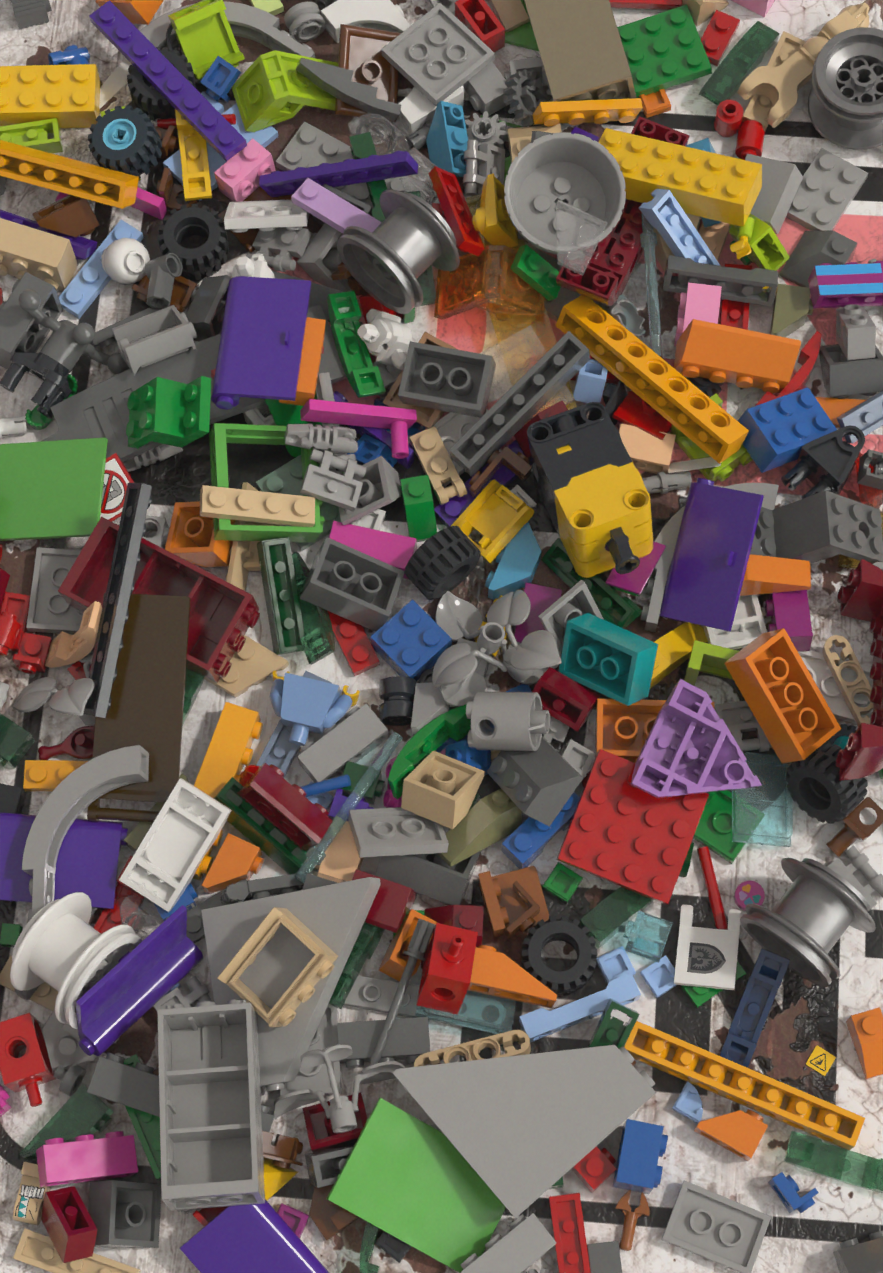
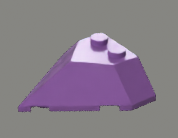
M680 679L661 708L635 763L631 785L656 798L762 786L758 777L753 775L747 765L746 757L725 722L719 718L713 708L712 700L707 692Z

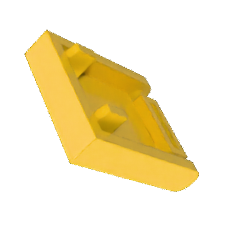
M492 480L451 526H458L467 537L474 529L482 534L483 537L478 542L479 545L472 539L470 540L480 550L481 556L491 563L530 520L534 510L496 480Z

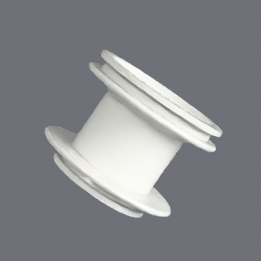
M75 892L61 899L54 900L45 905L32 917L14 946L10 972L11 984L19 991L36 988L44 982L58 991L55 1003L56 1018L60 1023L68 1024L75 1029H78L76 1001L119 963V959L128 951L131 952L142 942L141 937L136 935L133 928L129 925L112 927L103 934L88 925L92 906L89 896L83 892Z

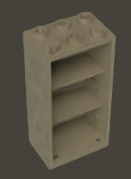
M524 0L554 102L636 98L631 71L609 0Z

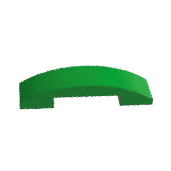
M355 292L328 294V311L335 346L352 389L358 398L384 394L386 390L378 366L373 367L368 348L357 333L360 328L359 319L362 314Z
M466 705L452 709L426 724L402 748L393 763L388 778L394 798L398 800L402 796L404 779L433 750L436 751L450 737L459 742L468 734L469 730H471V719H468L466 716Z

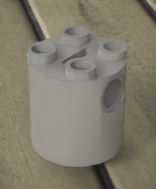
M480 691L475 694L474 700L468 701L466 705V716L468 719H471L468 745L469 747H475L477 750L537 751L541 743L542 734H548L550 729L549 711L542 709L541 698L537 692Z

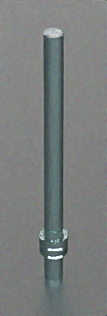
M641 213L643 233L640 234L641 247H644L651 349L663 359L655 257L657 233L654 232L653 226L649 224L643 213Z
M392 732L334 817L322 840L305 854L306 860L294 876L298 881L304 883L307 873L313 871L316 865L322 863L326 857L325 851L347 821L349 810L356 808L403 739L398 733Z

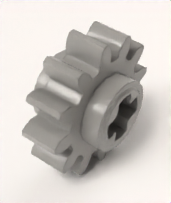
M485 111L483 117L479 118L476 113H473V122L465 120L468 140H477L478 150L479 145L486 143L504 149V142L508 141V132L506 131V123L499 122L498 114L489 118L488 112Z

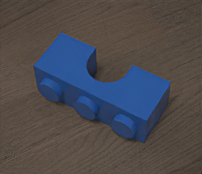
M573 792L550 826L532 817H528L502 842V852L519 869L528 867L543 852L546 844L559 831H565L569 827L580 797Z

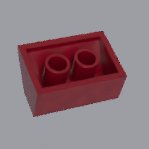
M264 763L237 794L303 851L319 844L333 822L328 817V811L320 804H313L305 797L307 795L300 786L296 784L291 785L283 778L284 773L278 767L272 764L269 766L267 763Z

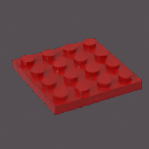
M599 749L556 860L667 905L669 904L709 794L697 793L656 798L631 785L635 763Z

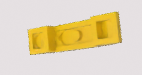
M175 109L185 201L212 198L206 140Z

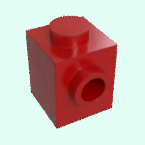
M596 1146L571 1170L593 1193L615 1173L617 1169L613 1164L616 1160L606 1148L600 1150Z

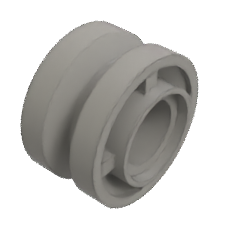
M314 2L299 3L291 7L284 16L289 33L297 42H307L315 39L326 27L320 9Z

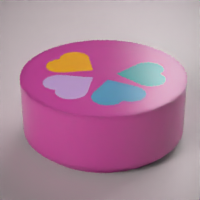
M750 880L739 884L734 893L735 903L743 911H746L745 907L747 904L753 903L761 906L765 899V892L762 886Z

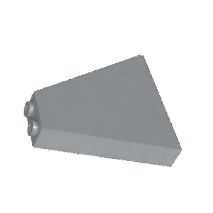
M367 877L201 910L215 1005L228 1004L229 1000L233 999L243 1000L227 984L217 978L274 907L287 908L338 955L337 959L333 962L334 969L326 978L320 979L314 986V994L306 1002L300 1003L295 1010V1018L287 1026L269 1027V1024L256 1013L258 1018L260 1087L266 1086V1092L285 1089V1082L295 1080L302 1064L300 1057L309 1049L381 885L380 878ZM282 924L275 932L273 939L266 943L256 956V960L246 968L239 979L272 1009L315 954Z
M615 1045L400 1068L393 1072L394 1076L515 1218L656 1093L652 1088L655 1085L652 1078L644 1070L639 1073L631 1064L635 1060L623 1046L618 1049Z

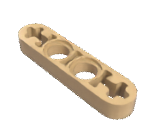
M839 635L831 636L823 646V657L857 726L859 727L861 723L870 724L868 715L864 718L861 715L869 713L873 709V703L870 702L869 706L860 708L854 703V696L864 694L870 701L872 688L848 640ZM832 644H835L836 647L842 646L843 648L840 656L844 662L839 666H836L840 661L838 654L830 652ZM845 668L853 669L856 672L857 679L853 682H847L842 678L841 671Z
M511 1030L424 1053L416 1058L414 1067L440 1064V1060H444V1064L449 1063L450 1059L456 1055L464 1056L466 1061L481 1060L483 1058L479 1056V1053L487 1047L493 1048L496 1051L492 1058L527 1055L531 1052L530 1038L524 1031ZM518 1041L521 1049L515 1050L513 1042ZM503 1044L505 1054L501 1055L500 1045Z

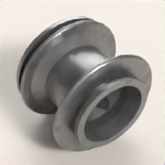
M870 27L849 29L831 38L823 46L814 62L812 69L813 86L808 97V113L815 129L829 142L842 148L867 150L883 145V30Z
M387 189L380 195V206L386 219L372 233L358 226L346 227L343 236L337 241V250L347 270L366 292L390 310L407 314L413 308L419 307L423 302V293L417 278L430 265L444 271L456 270L460 263L459 253L456 248V239L450 226L429 203L414 194Z
M789 857L783 858L781 866L785 874L793 882L771 911L757 904H747L745 907L747 914L742 915L740 922L748 934L764 949L790 959L789 969L816 985L828 987L832 982L831 978L837 979L840 977V970L828 956V953L848 926L867 933L875 931V922L868 913L870 905L854 886L822 863L810 858H804L802 862Z

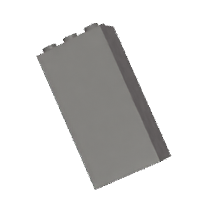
M233 999L229 1000L228 1004L215 1005V1002L205 1001L197 1003V1007L184 1008L182 1004H174L172 1006L167 1005L166 1009L157 1010L161 1192L163 1202L170 1210L265 1203L258 1018L252 1003H246V1000Z

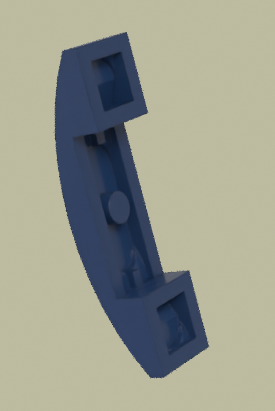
M761 948L719 1056L748 1068L790 959Z

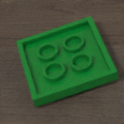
M687 4L617 27L631 71L636 98H639L642 94L648 95L661 89H667L712 74V67Z

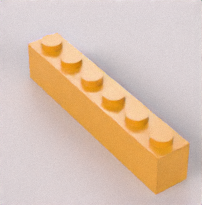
M0 140V176L121 209L135 203L138 176Z
M225 702L194 784L196 788L214 798L232 777L239 782L244 765L248 766L252 759L253 749L250 748L253 740L259 739L263 729L259 712ZM223 830L220 831L217 839L199 864L193 879L201 881L203 873L207 874L213 862V857H210L213 847L219 846Z

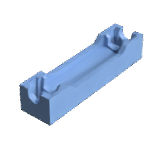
M655 189L651 194L654 198L649 202H643L639 209L649 224L657 229L673 254L678 257L691 258L696 263L721 266L671 191Z
M631 972L609 981L607 988L554 1010L549 1011L540 1008L519 1016V1023L522 1030L530 1038L531 1043L602 1015L610 998L624 1006L639 1000L641 993Z

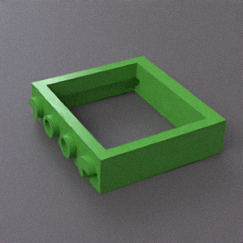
M214 423L209 433L211 486L229 488L226 443L288 445L285 444L284 439L287 426ZM313 447L311 449L301 448L303 479L309 464L319 467V463L309 459ZM315 499V524L313 527L231 525L230 519L213 518L214 540L263 541L289 537L290 542L315 543L319 535L323 533V523L325 521L324 517L320 516V507L323 501Z

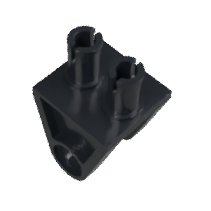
M850 425L806 443L801 448L796 465L781 477L782 482L785 486L790 483L788 489L794 491L801 482L808 478L815 486L801 497L802 499L825 490L840 495L864 446V433L858 427ZM852 434L858 439V444L854 447L847 443V441H842V438Z

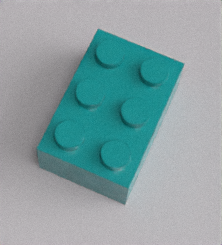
M586 613L567 621L561 655L562 663L559 666V672L582 685L629 706L649 695L658 644L597 616Z

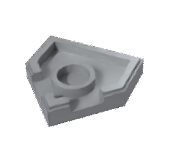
M54 1009L42 1028L52 1070L57 1069L59 1066L66 1067L74 1063L80 1064L95 1060L96 1055L92 1054L89 1056L80 1048L78 1044L80 1041L78 1029L72 1028L68 1024L60 1023L56 1018Z

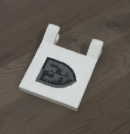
M681 906L674 984L734 990L741 925L740 910H729L728 930L692 927L693 906Z

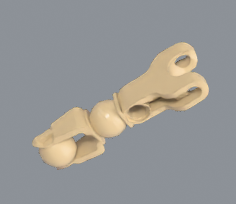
M861 3L843 8L836 17L823 26L817 36L805 41L802 47L778 67L760 66L756 68L741 83L737 93L744 100H748L755 95H764L769 98L773 107L765 121L773 128L778 126L791 114L793 107L796 105L797 91L812 78L814 62L823 46L841 32L859 27H869L868 4Z

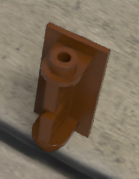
M262 1130L263 1160L264 1157L273 1159V1165L290 1169L291 1164L303 1166L302 1162L296 1160L297 1154H301L303 1150V1143L299 1142L298 1138L277 1134L274 1145H271L274 1133Z

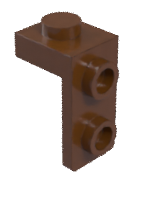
M507 446L501 452L496 450L488 459L487 463L489 466L483 473L478 471L470 480V495L475 498L502 465L525 482L532 473L531 461L521 452L515 454Z

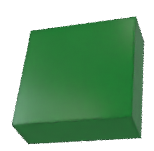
M558 862L542 888L567 904L582 882L583 877Z

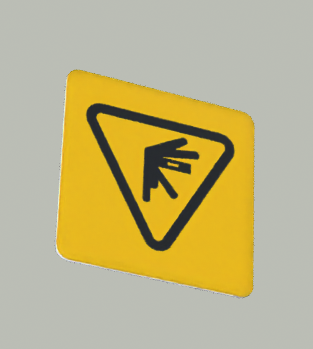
M816 1046L806 1065L825 1076L836 1057L821 1047Z

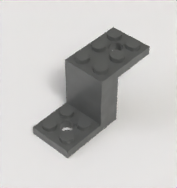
M826 490L774 510L761 507L750 554L810 561V564L838 554L857 560L864 559L871 564L883 562L882 517L880 509Z

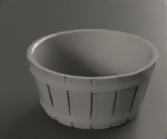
M568 132L542 136L534 140L533 143H529L518 153V157H515L507 172L504 197L509 218L525 240L544 252L566 255L587 250L605 239L612 229L615 228L622 215L626 200V191H624L626 187L620 166L603 145L595 140H591L587 136ZM566 199L568 201L566 205L568 211L565 213L562 210L556 212L554 210L556 207L555 200L563 201Z

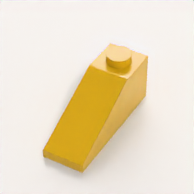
M685 622L654 641V643L658 644L650 689L690 658L695 640L708 643L701 625Z

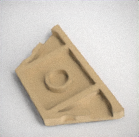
M244 635L246 641L239 653H234L230 660L232 663L230 671L225 678L221 677L218 683L189 668L188 670L236 698L248 691L249 687L267 680L266 677L273 674V671L287 668L289 662Z

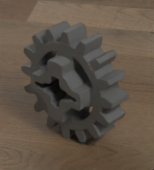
M527 69L511 75L510 79L505 81L508 88L504 89L503 93L508 96V99L504 100V103L510 105L511 108L508 110V113H514V121L518 122L521 120L522 127L544 125H534L532 115L540 102H549L553 97L546 92L549 89L548 85H542L543 78L539 77L536 79L535 72L528 73Z

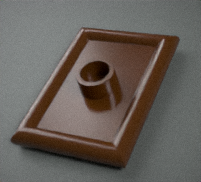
M340 24L338 67L353 70V82L377 87V99L397 103L399 71L382 56L381 49L401 33ZM336 98L335 114L396 123V120L392 121L367 113Z

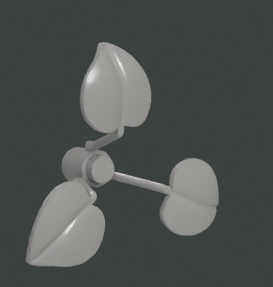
M516 590L502 596L493 603L487 613V622H496L503 628L505 627L513 646L505 651L503 663L478 650L471 651L467 643L453 645L440 655L434 666L432 681L435 688L441 685L456 684L470 677L477 667L476 657L499 667L503 672L509 670L518 681L526 680L536 669L562 663L556 640L549 631L538 630L532 632L523 639L521 645L517 644L511 630V625H520L525 622L531 608L530 600L524 591Z
M449 591L442 596L437 606L435 621L452 638V641H458V638L463 637L470 640L479 636L477 645L480 652L492 654L501 647L502 655H504L507 650V640L504 639L505 630L500 624L489 622L481 626L482 615L474 605L456 597ZM476 657V659H477V666H478V664L480 663V661H481V659H482V658H480V657ZM559 664L550 667L556 669ZM549 667L536 669L526 680L516 681L526 685L536 684ZM508 670L509 675H510L513 679H515V678L513 677V675L510 673V671ZM473 672L470 677L459 683L441 685L438 688L444 702L451 706L460 707L466 705L468 701H473L477 692H485L486 680L482 675Z
M95 645L87 656L79 660L80 662H85L83 668L86 678L78 679L61 690L54 688L57 684L55 678L44 677L37 679L21 691L15 700L13 709L18 712L34 711L44 705L50 696L53 695L49 701V706L52 710L62 714L77 715L85 725L94 724L95 716L83 713L86 702L94 689V682L89 678Z
M333 1045L323 1050L308 1051L300 1057L302 1065L314 1067L326 1064L334 1098L330 1100L329 1106L325 1100V1093L322 1091L313 1092L307 1089L282 1095L274 1102V1119L276 1120L279 1116L298 1107L320 1101L326 1112L327 1119L331 1120L334 1133L354 1130L357 1128L354 1112L359 1111L357 1106L359 1085L395 1079L396 1077L393 1072L396 1069L406 1067L396 1061H386L362 1069V1073L354 1077L351 1102L347 1096H339L331 1062L342 1060L352 1055V1047L349 1045Z

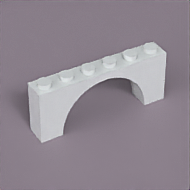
M337 0L321 10V15L326 23L325 29L336 43H339L340 24L397 33L404 32L413 24L407 22L400 6L394 5L391 0ZM463 85L443 101L464 106L465 89ZM414 86L407 97L398 103L401 104V110L397 120L408 134L411 135L424 127L423 125L427 121L432 122L437 106Z

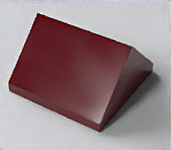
M356 869L352 880L373 877L380 878L381 883L364 922L397 933L416 900L417 894L412 888Z
M361 1092L358 1093L357 1101L359 1111L354 1112L357 1128L348 1132H333L331 1120L327 1119L326 1112L321 1103L302 1108L312 1152L357 1141L368 1118ZM352 1095L347 1096L348 1100L352 1102Z

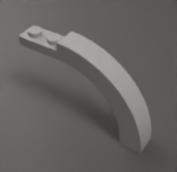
M224 2L226 7L224 12L234 36L251 39L272 51L276 50L315 58V53L311 47L295 41L288 32L280 31L279 18L253 6ZM186 5L161 15L151 21L149 25L143 27L140 32L158 50H162L163 47H167L166 32L171 23L168 15L191 5ZM172 29L170 41L174 50L180 45Z
M741 483L723 488L761 494L764 496L761 507L774 510L779 485ZM685 506L671 517L655 540L657 543L666 545V548L649 577L646 594L652 596L650 605L644 604L641 620L646 621L644 630L656 632L666 580Z
M140 745L109 751L81 765L53 790L40 808L28 834L22 862V870L33 877L29 882L32 908L28 912V921L45 905L54 901L58 853L67 831L80 813L93 801L111 790L133 783L148 782L149 753Z

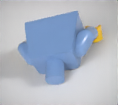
M276 670L272 672L273 683L269 697L275 714L281 717L282 724L292 727L288 740L290 743L305 746L309 731L322 734L325 728H331L346 714L350 707L357 704L360 691L357 690L355 694L347 693L349 687L347 685L343 687L342 695L340 696L341 690L339 685L290 674L289 671L285 672L284 677H278Z

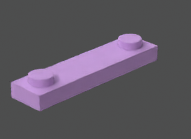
M309 178L291 196L292 203L341 233L349 226H358L372 233L382 223Z

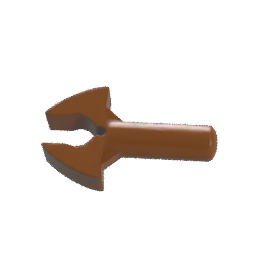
M631 1190L622 1196L615 1208L616 1210H622L625 1215L619 1245L620 1249L624 1251L632 1249L637 1219L641 1215L648 1217L650 1214L648 1202L643 1192L640 1195V1205L634 1212H631V1207L628 1203Z

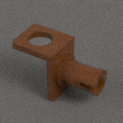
M866 797L848 816L842 819L845 826L826 845L840 857L857 839L866 840L883 823V810L870 797ZM864 808H872L877 814V819L872 825H865L860 820V812Z

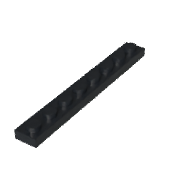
M144 483L127 484L89 678L94 682V689L84 708L83 714L106 718V713L111 706L110 693L112 683L117 676L116 663L118 654L123 646L122 633L124 624L129 616L127 608L130 595L134 590L133 578L135 568L140 561L139 548L141 538L146 531V513L152 501V486Z

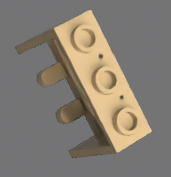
M274 907L217 979L227 984L240 998L246 1000V1003H252L254 1011L269 1024V1027L287 1026L295 1018V1010L300 1003H304L311 998L315 992L314 986L320 979L326 978L334 969L333 962L337 959L338 955L287 908ZM283 924L315 955L271 1009L239 977L256 960L258 953L267 942L273 939L275 932Z

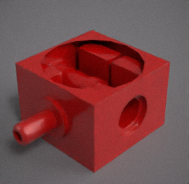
M436 923L424 956L426 960L423 962L417 1006L458 1015L471 981L478 932Z
M29 1012L0 1022V1071L4 1085L15 1093L26 1089L30 1105L36 1107L42 1104L38 1085L56 1080L51 1067L41 1023ZM27 1048L24 1056L18 1058L21 1050Z

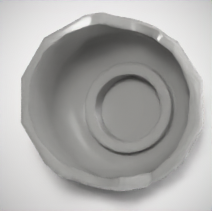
M620 299L609 306L607 313L637 338L645 334L646 331L644 329L641 330L645 319L638 315V311L631 301Z

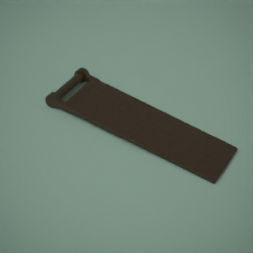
M147 594L130 595L127 608L129 616L124 624L122 633L123 646L118 654L116 663L117 676L112 683L110 693L111 706L106 713V718L95 716L93 758L116 749L140 745L149 753L148 782L121 786L100 796L88 806L87 819L89 822H99V819L153 823L160 811L100 808V799L165 803L179 781L190 597Z

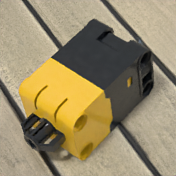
M590 402L531 424L528 427L527 436L530 453L534 459L532 465L534 485L577 574L589 578L613 568L620 575L634 571L640 564L639 558L650 554L654 546L650 495L638 469L635 468L621 440L618 429L613 425L605 407L598 402Z

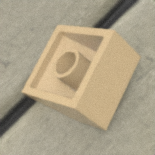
M433 750L404 779L401 808L442 826L454 829L468 814L485 771Z

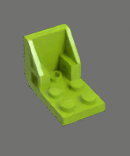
M276 50L260 55L232 86L245 131L256 132L293 118L304 105L335 111L336 97L312 83L296 70V66L300 58L337 67L338 63Z

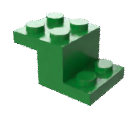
M200 376L192 382L185 384L156 377L131 392L127 401L129 409V422L126 427L128 447L138 449L153 441L182 448L209 433L211 378Z

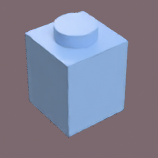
M590 359L578 371L572 400L585 404L590 402L600 403L608 370L597 360Z

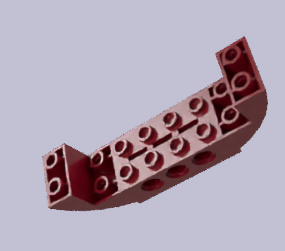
M640 116L631 132L634 135L686 147L690 135ZM626 199L620 220L605 239L587 250L577 252L573 259L566 258L556 277L557 285L608 306L613 305L619 296L622 295L651 236L652 225L649 224L639 209L643 203Z
M864 559L860 560L856 569L850 571L848 582L839 589L837 602L840 603V615L871 622L870 633H873V641L870 646V655L873 656V664L870 670V678L873 679V688L870 693V702L873 703V712L870 724L861 723L856 732L850 734L846 747L838 752L836 766L840 767V780L859 779L872 775L883 768V570Z

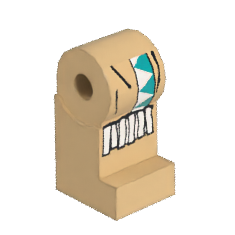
M23 1162L22 1179L14 1205L13 1220L38 1226L41 1222L45 1192L50 1191L51 1186L40 1187L38 1165Z

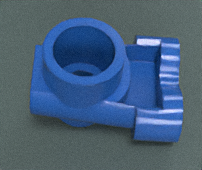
M71 45L63 52L59 50L48 53L49 64L47 65L89 64L90 54L86 47L78 48L76 45Z

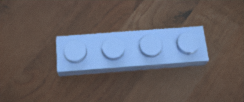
M120 220L58 297L62 308L80 319L111 280L101 263L104 250L112 242L121 238H132L141 242L144 238L143 233Z

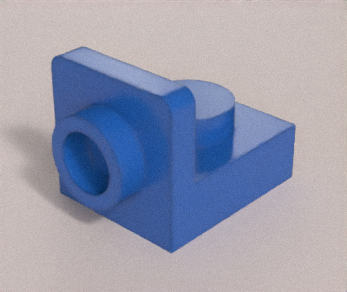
M217 56L200 82L207 87L205 93L217 102L220 98L229 102L231 98L227 93L242 72L220 56Z
M363 434L358 440L357 452L348 453L355 454L357 464L359 465L368 463L380 456L392 467L397 463V458L392 457V451L386 444L366 434Z
M462 740L445 747L446 756L485 771L484 775H488L486 771L491 766V750H477L475 747H469L468 740Z
M783 1172L768 1181L789 1213L798 1209L801 1214L815 1204L812 1197L819 1193L814 1188L800 1198L797 1194L800 1191L798 1185L790 1175L785 1176Z

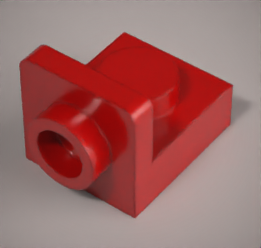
M23 632L18 654H14L12 659L16 667L19 668L18 670L27 674H35L36 671L45 673V664L52 638Z

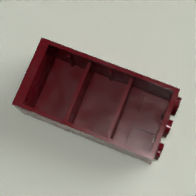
M102 516L58 590L70 606L83 613L95 601L101 603L103 609V597L107 589L119 525ZM141 538L139 548L140 561L135 568L133 578L134 590L132 594L190 597L186 667L218 683L221 677L225 678L232 666L230 660L234 653H239L246 641L244 635L248 628H253L260 617L259 607L253 595Z

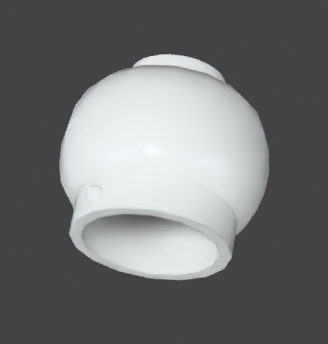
M121 238L112 242L104 250L101 263L104 271L111 279L120 284H133L139 282L146 275L145 266L150 261L147 249L139 241L132 238Z

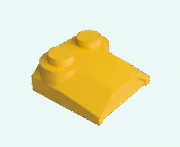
M489 174L483 183L480 208L476 209L475 215L472 218L476 231H480L486 241L490 242L493 246L506 248L518 246L517 230L509 218L505 205L504 185L494 174Z

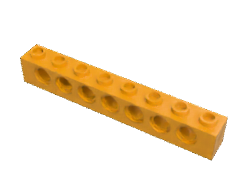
M581 295L563 306L556 327L565 334L570 331L589 349L590 355L716 462L720 464L740 450L749 430L592 299Z
M636 1021L624 1046L635 1060L688 1081L848 1151L855 1147L865 1118L638 1021Z

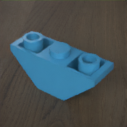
M440 101L437 104L426 139L430 164L456 176L463 177L466 174L467 163L464 160V151L467 150L468 141L463 107Z
M528 522L497 555L496 562L499 565L496 572L491 571L485 584V587L488 588V598L492 600L499 598L500 595L504 596L512 591L515 592L525 588V584L531 583L541 561V549Z

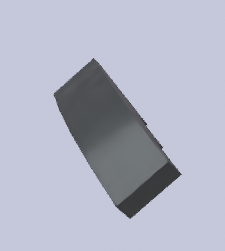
M300 58L297 63L296 70L342 102L395 121L400 115L401 104L377 99V87L353 82V70L305 58Z

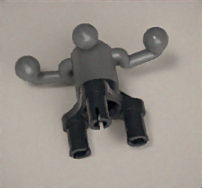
M27 289L20 294L18 299L20 307L27 311L40 325L53 330L39 353H14L10 359L11 365L0 380V386L13 393L25 372H31L43 381L34 397L31 398V401L38 403L39 407L36 409L38 412L52 419L54 415L50 407L67 399L72 393L67 377L82 354L108 366V369L114 374H120L128 369V365L122 358L121 353H114L110 356L95 349L90 344L95 337L94 329L90 324L80 323L76 325L68 320L58 321L48 317L39 308L41 299L36 291Z

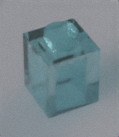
M638 911L635 922L628 921L623 936L628 939L625 951L659 963L672 922Z

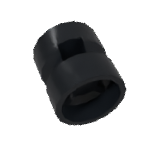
M397 676L380 680L379 697L384 703L379 705V719L383 724L390 726L411 725L414 704L412 701L414 700L417 683L415 679Z

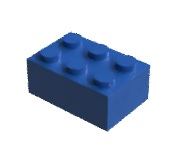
M808 387L748 408L738 419V422L749 430L743 445L762 473L798 460L801 448L806 443L837 430Z

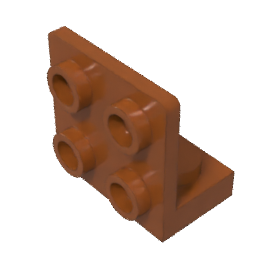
M535 866L492 877L490 871L478 874V883L493 938L505 935L506 928L529 909L513 891V883L515 881L540 906L539 914L533 918L536 922L532 927H536L537 922L542 919L544 921L549 919L550 916Z

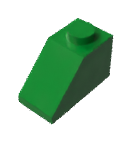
M424 475L400 479L409 537L416 538L417 542L426 541L437 533L429 476Z

